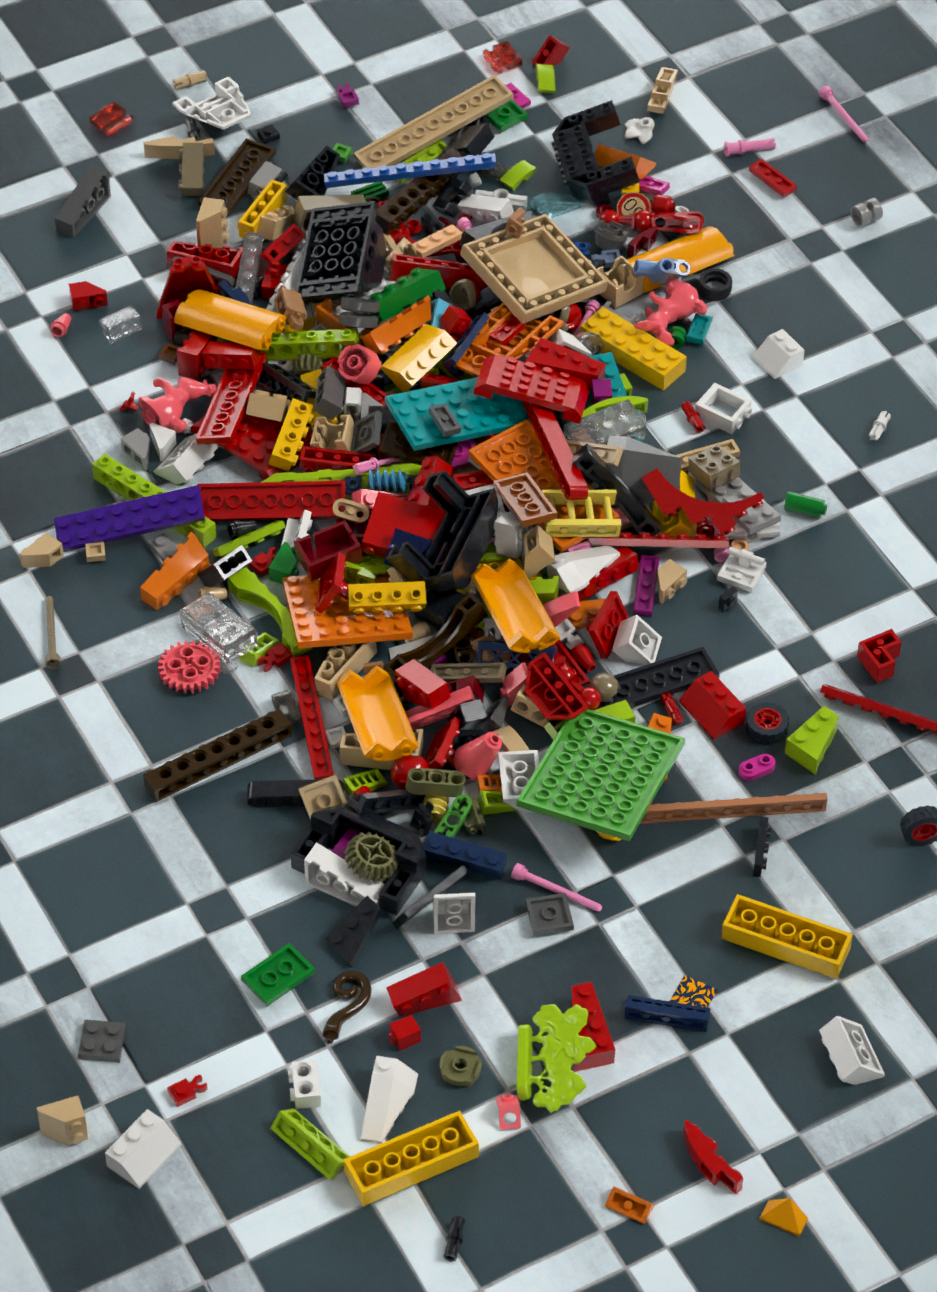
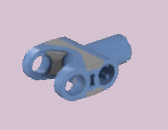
M663 258L659 262L636 259L634 264L635 275L647 276L651 282L666 284L668 278L677 277V280L680 281L682 277L687 276L690 272L688 262L675 258ZM682 264L686 267V273H682L679 270V265Z

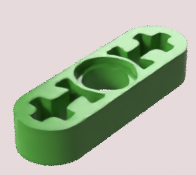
M464 794L458 795L434 832L443 835L446 827L448 829L446 836L454 838L472 809L471 798ZM464 801H466L467 807H466V806H463V807L461 808L460 814H459V813H458V810H459V808H460L459 802H460V803H463ZM455 816L459 821L456 825H449L447 823L448 818Z

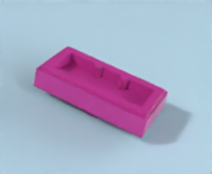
M512 83L505 85L513 93L514 99L512 100L522 109L531 105V100Z

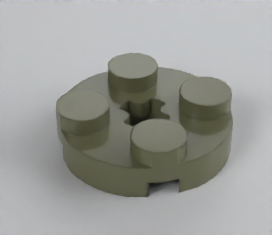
M457 1046L454 1047V1050L449 1052L447 1050L441 1056L440 1072L445 1082L456 1086L470 1087L479 1078L482 1071V1061L477 1056V1052L472 1048ZM460 1063H463L465 1068L458 1069L455 1065L459 1066Z

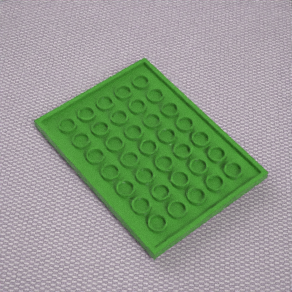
M588 709L575 719L565 721L518 797L516 806L630 841L684 747L685 738Z

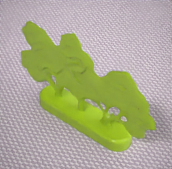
M555 1004L542 1005L540 1011L532 1017L533 1022L540 1029L536 1036H533L532 1028L529 1024L519 1025L517 1094L520 1101L531 1098L532 1083L534 1082L540 1090L535 1094L533 1104L537 1107H546L552 1113L553 1111H558L561 1105L570 1104L576 1095L586 1088L582 1076L573 1072L571 1066L580 1063L585 1058V1054L591 1052L596 1045L590 1037L578 1034L587 1024L588 1011L579 1005H574L564 1014ZM544 1032H548V1035L542 1036ZM533 1041L543 1043L538 1056H533ZM542 1060L545 1063L543 1073L539 1076H532V1061ZM548 1072V1076L543 1077V1074ZM541 1079H547V1080H549V1081L551 1082V1086H550V1087H547V1086H545V1085H542V1084H544V1081H540V1080H541ZM542 1089H546L547 1092L543 1093Z

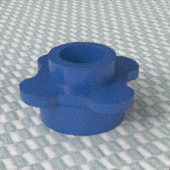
M574 243L585 257L590 254V243Z

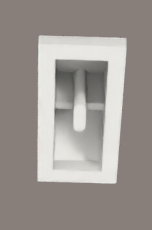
M150 423V436L161 462L166 459L176 445V431Z

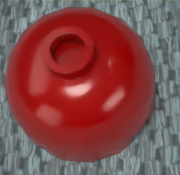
M410 754L395 759L391 768V777L394 784L404 790L406 789L405 785L411 769H431V767L422 757L418 756L415 758Z

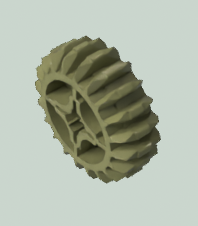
M361 832L360 835H355L349 841L345 850V862L348 863V869H353V874L359 875V879L364 877L367 882L370 879L374 883L378 880L383 882L385 879H389L397 869L398 862L395 858L396 846L391 845V840L386 841L384 836L379 837L377 833L372 835L370 832L367 834Z

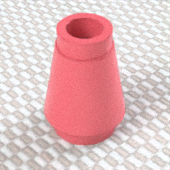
M67 313L61 315L51 323V333L56 337L66 335L72 317Z

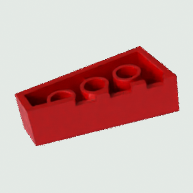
M540 338L525 362H532L539 367H549L554 371L567 372L571 376L582 378L590 389H592V379H604L605 363L544 338Z

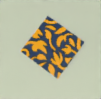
M684 975L670 1002L708 1008L718 989Z

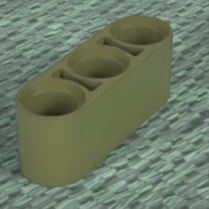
M413 768L408 773L405 787L412 794L457 797L462 794L465 776L458 771Z

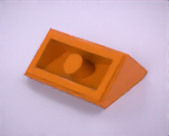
M613 1186L605 1207L645 1224L655 1204Z

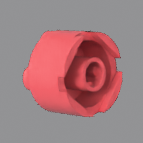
M359 344L345 347L338 358L340 374L357 384L368 385L377 376L382 365L374 351Z

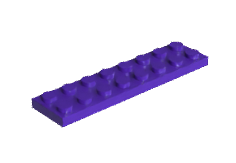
M199 485L56 517L54 518L56 538L62 543L63 552L84 548L86 547L85 544L106 543L203 521L205 516Z

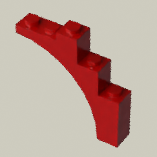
M658 468L642 477L643 482L665 516L668 514L670 517L679 512L678 508L681 506L692 525L697 524L699 526L707 521L706 517L709 515L720 534L725 533V535L735 530L736 522L733 517L741 518L747 514L746 509L751 506L754 509L763 504L762 499L765 498L759 492L749 498L735 502H707L690 497L675 488L666 480Z

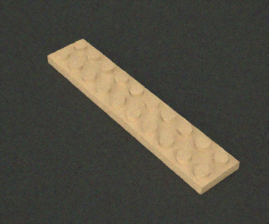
M493 75L354 152V158L363 168H377L383 165L394 166L514 99L513 93L496 75Z

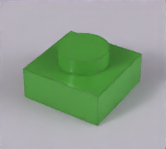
M336 143L333 148L334 151L340 154L338 161L346 163L352 154V147Z

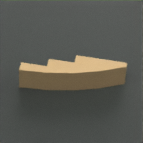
M661 68L655 81V87L652 91L647 111L664 114L678 70Z
M176 136L143 142L144 156L160 159H180L179 150L183 149V143H203L205 157L215 155L213 138L196 141L195 137L178 140Z

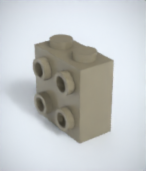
M719 444L688 458L689 473L710 490L740 477V461Z

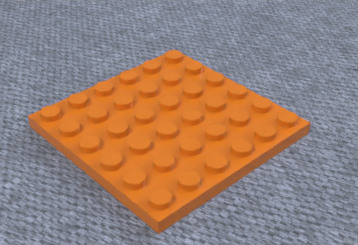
M389 573L374 575L376 576V583H390ZM308 575L282 577V584L298 649L413 639V631L406 609H403L402 612L384 610L382 613L365 611L362 614H354L348 611V600L335 595L329 609L326 608L321 614L315 611L320 578L311 581Z

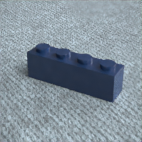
M429 831L424 845L427 858L458 867L464 866L465 869L500 879L507 863V854L505 852Z

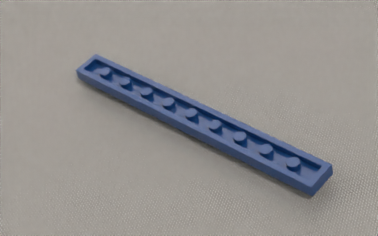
M484 153L477 156L467 155L460 158L433 159L427 162L400 163L394 166L383 165L377 168L349 169L344 172L333 171L324 174L325 188L497 168L495 153Z

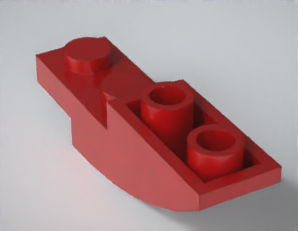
M688 1120L684 1121V1141L692 1160L701 1173L714 1186L721 1181L735 1194L740 1192L743 1186L741 1173L731 1168L723 1157L717 1156L718 1145L714 1139L702 1133L696 1124H692Z

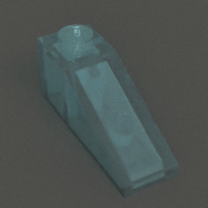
M542 193L529 198V211L535 209L542 215L547 214L550 219L582 207L581 202L572 194Z

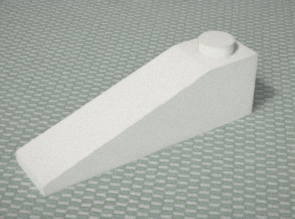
M600 546L560 553L554 556L555 560L549 566H546L548 579H553V576H559V588L568 594L574 591L578 592L589 585L591 578L599 576V571L602 568H607L620 556V552L611 546Z

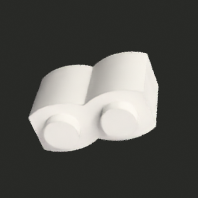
M347 387L344 392L343 412L344 415L350 414L355 423L361 419L362 390L360 388Z

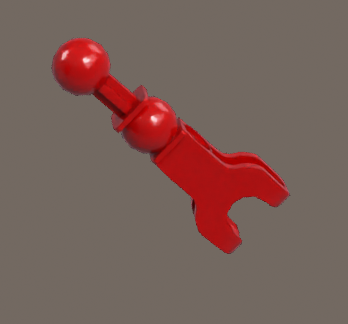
M607 209L602 211L598 218V222L604 220V223L610 224L611 221H614L623 226H632V230L637 229L641 232L655 227L659 231L698 233L701 231L704 223L703 215L700 212L693 211L660 212L655 214V212L650 213L649 211L641 210L637 213L633 211L632 216L618 215L616 211ZM663 218L665 224L658 225L656 219ZM691 221H696L698 224H692Z
M522 653L518 657L522 663L525 662L526 664L532 660L527 653ZM555 654V666L589 706V709H597L601 702L599 692L592 687L584 688L580 685L578 674L572 668L564 666V662Z

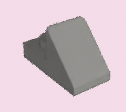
M362 393L361 419L383 408L379 402L366 393Z

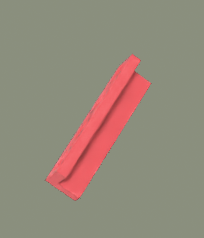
M467 686L450 693L451 698L434 709L417 706L405 711L412 731L448 717L459 704L475 701L471 687Z

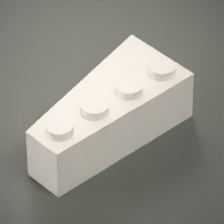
M316 842L304 859L305 884L354 906H357L368 895L379 906V892L385 884L380 881L374 883L372 879L367 882L364 877L359 879L358 874H353V869H348V863L343 858Z

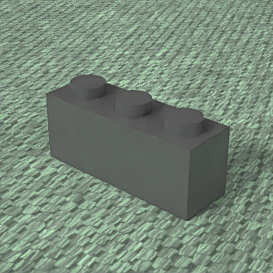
M328 365L318 377L314 411L333 420L336 415L342 413L344 408L342 404L345 396L346 378L339 371Z

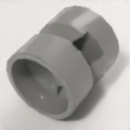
M871 198L863 203L852 206L850 214L854 224L862 227L870 222L881 219L883 217V209L877 199Z

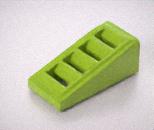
M264 632L240 648L239 659L254 667L258 664L257 660L260 657L266 656V651L279 644V640Z
M378 769L343 778L344 789L349 795H354L355 791L361 786H368L371 791L387 785V781ZM376 776L379 781H375L373 777Z
M480 791L477 797L481 809L479 813L482 815L517 811V809L505 802L502 803V791Z

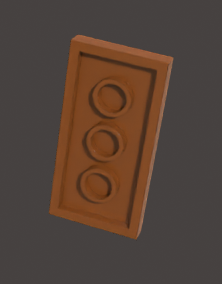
M528 472L493 481V488H495L522 527L557 519V511Z

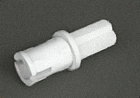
M887 411L880 412L878 419L873 422V428L869 433L870 440L877 441L882 432L886 430V425L891 418L889 413L885 417Z

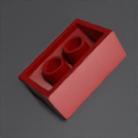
M712 671L695 679L679 699V703L713 740L745 723L746 707Z

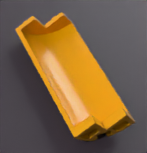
M708 226L701 229L698 233H690L629 258L627 261L634 266L636 259L659 262L663 258H675L688 262L690 265L689 274H692L733 257L734 249L732 244L728 243L717 228ZM682 264L679 265V270L682 273H686V267ZM644 276L643 293L665 284L653 283L647 276Z
M202 289L188 294V299L185 302H181L174 316V323L258 350H268L272 341V333H282L286 325V315Z
M508 559L496 571L488 565L482 564L471 575L509 649L520 653H530V650L537 648L539 651L561 639L523 568L519 564Z
M376 665L364 678L349 670L336 682L365 757L376 761L395 760L410 755L411 752L419 747L390 673Z

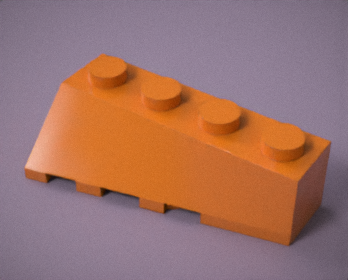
M429 295L363 336L361 339L366 347L376 354L379 353L381 356L389 351L388 346L392 345V347H395L402 342V337L407 339L414 335L413 330L417 329L419 331L431 319Z
M193 532L187 535L188 540L184 545L180 543L175 548L177 552L171 559L167 557L164 560L161 570H155L140 587L141 600L157 611L166 606L172 598L179 595L189 584H192L198 577L197 573L209 566V555Z

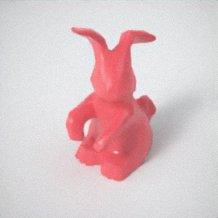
M668 278L665 299L657 296L654 291L649 293L650 300L659 306L658 310L652 311L649 306L646 307L645 314L647 320L634 324V328L649 331L656 335L657 339L663 343L673 345L674 339L666 331L668 324L678 319L683 320L694 313L705 315L708 308L703 300H699L697 289L688 283Z
M183 377L178 380L177 388H175L167 380L157 378L153 381L154 387L163 388L165 395L155 399H150L147 396L139 397V404L143 409L141 416L148 425L155 423L174 430L176 433H182L188 426L184 420L180 419L183 407L187 401H194L202 395L212 397L216 391V385H208L206 379L201 383L191 378Z

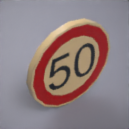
M629 192L623 195L617 204L618 215L632 216L633 211L637 213L641 210L651 213L650 202L643 194L638 192Z

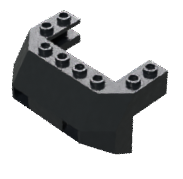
M441 471L429 475L422 488L446 513L425 556L407 541L403 543L401 549L397 545H393L386 558L408 582L425 581V588L438 592L460 590L468 587L472 579L471 575L476 571L495 533L494 522L497 519L499 503L495 488L468 495L446 471Z

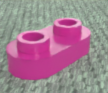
M761 754L744 761L739 765L738 775L744 781H753L774 771L775 759L769 754Z

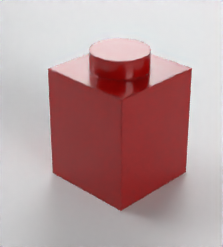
M412 1015L389 1024L388 1039L392 1045L395 1044L398 1051L421 1042V1029Z

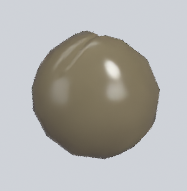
M608 673L596 674L589 683V687L596 689L601 695V702H609L614 695H617L619 689L618 681Z

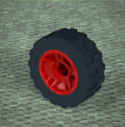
M765 702L758 703V705H754L749 709L745 729L750 739L756 741V743L774 745L784 740L788 733L789 715L780 705Z
M920 806L907 812L901 818L900 827L906 842L914 846H925L937 841V808L935 806Z

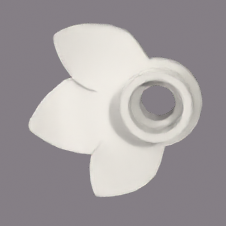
M645 117L642 119H631L626 122L625 126L628 129L626 130L625 138L639 137L643 145L647 143L653 135L652 130L655 125L653 119Z

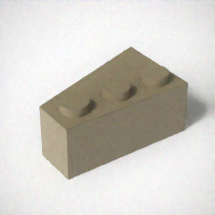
M183 143V149L179 150V158L182 159V164H179V175H182V179H179L178 182L179 190H182V196H202L205 172L204 144Z

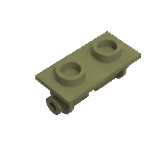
M468 793L472 801V809L468 814L470 817H467L464 821L466 830L471 835L481 830L484 835L482 826L486 824L483 815H478L477 811L481 810L477 799L473 800L471 794ZM466 801L463 803L459 802L460 810L463 806L467 807Z

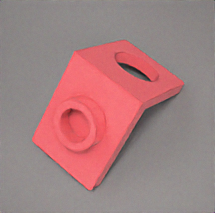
M505 1094L496 1097L500 1130L521 1128L520 1103L517 1095ZM507 1113H513L516 1116V1120L512 1124H507L504 1122V1116Z

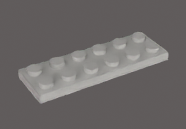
M688 472V475L694 479V484L715 503L735 502L757 494L739 477L710 490ZM763 499V504L755 509L752 506L746 509L747 514L741 518L733 517L734 521L750 535L781 522V515Z

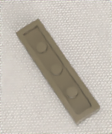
M505 662L432 664L431 672L447 683L472 675L475 676L479 683L504 682L507 670Z

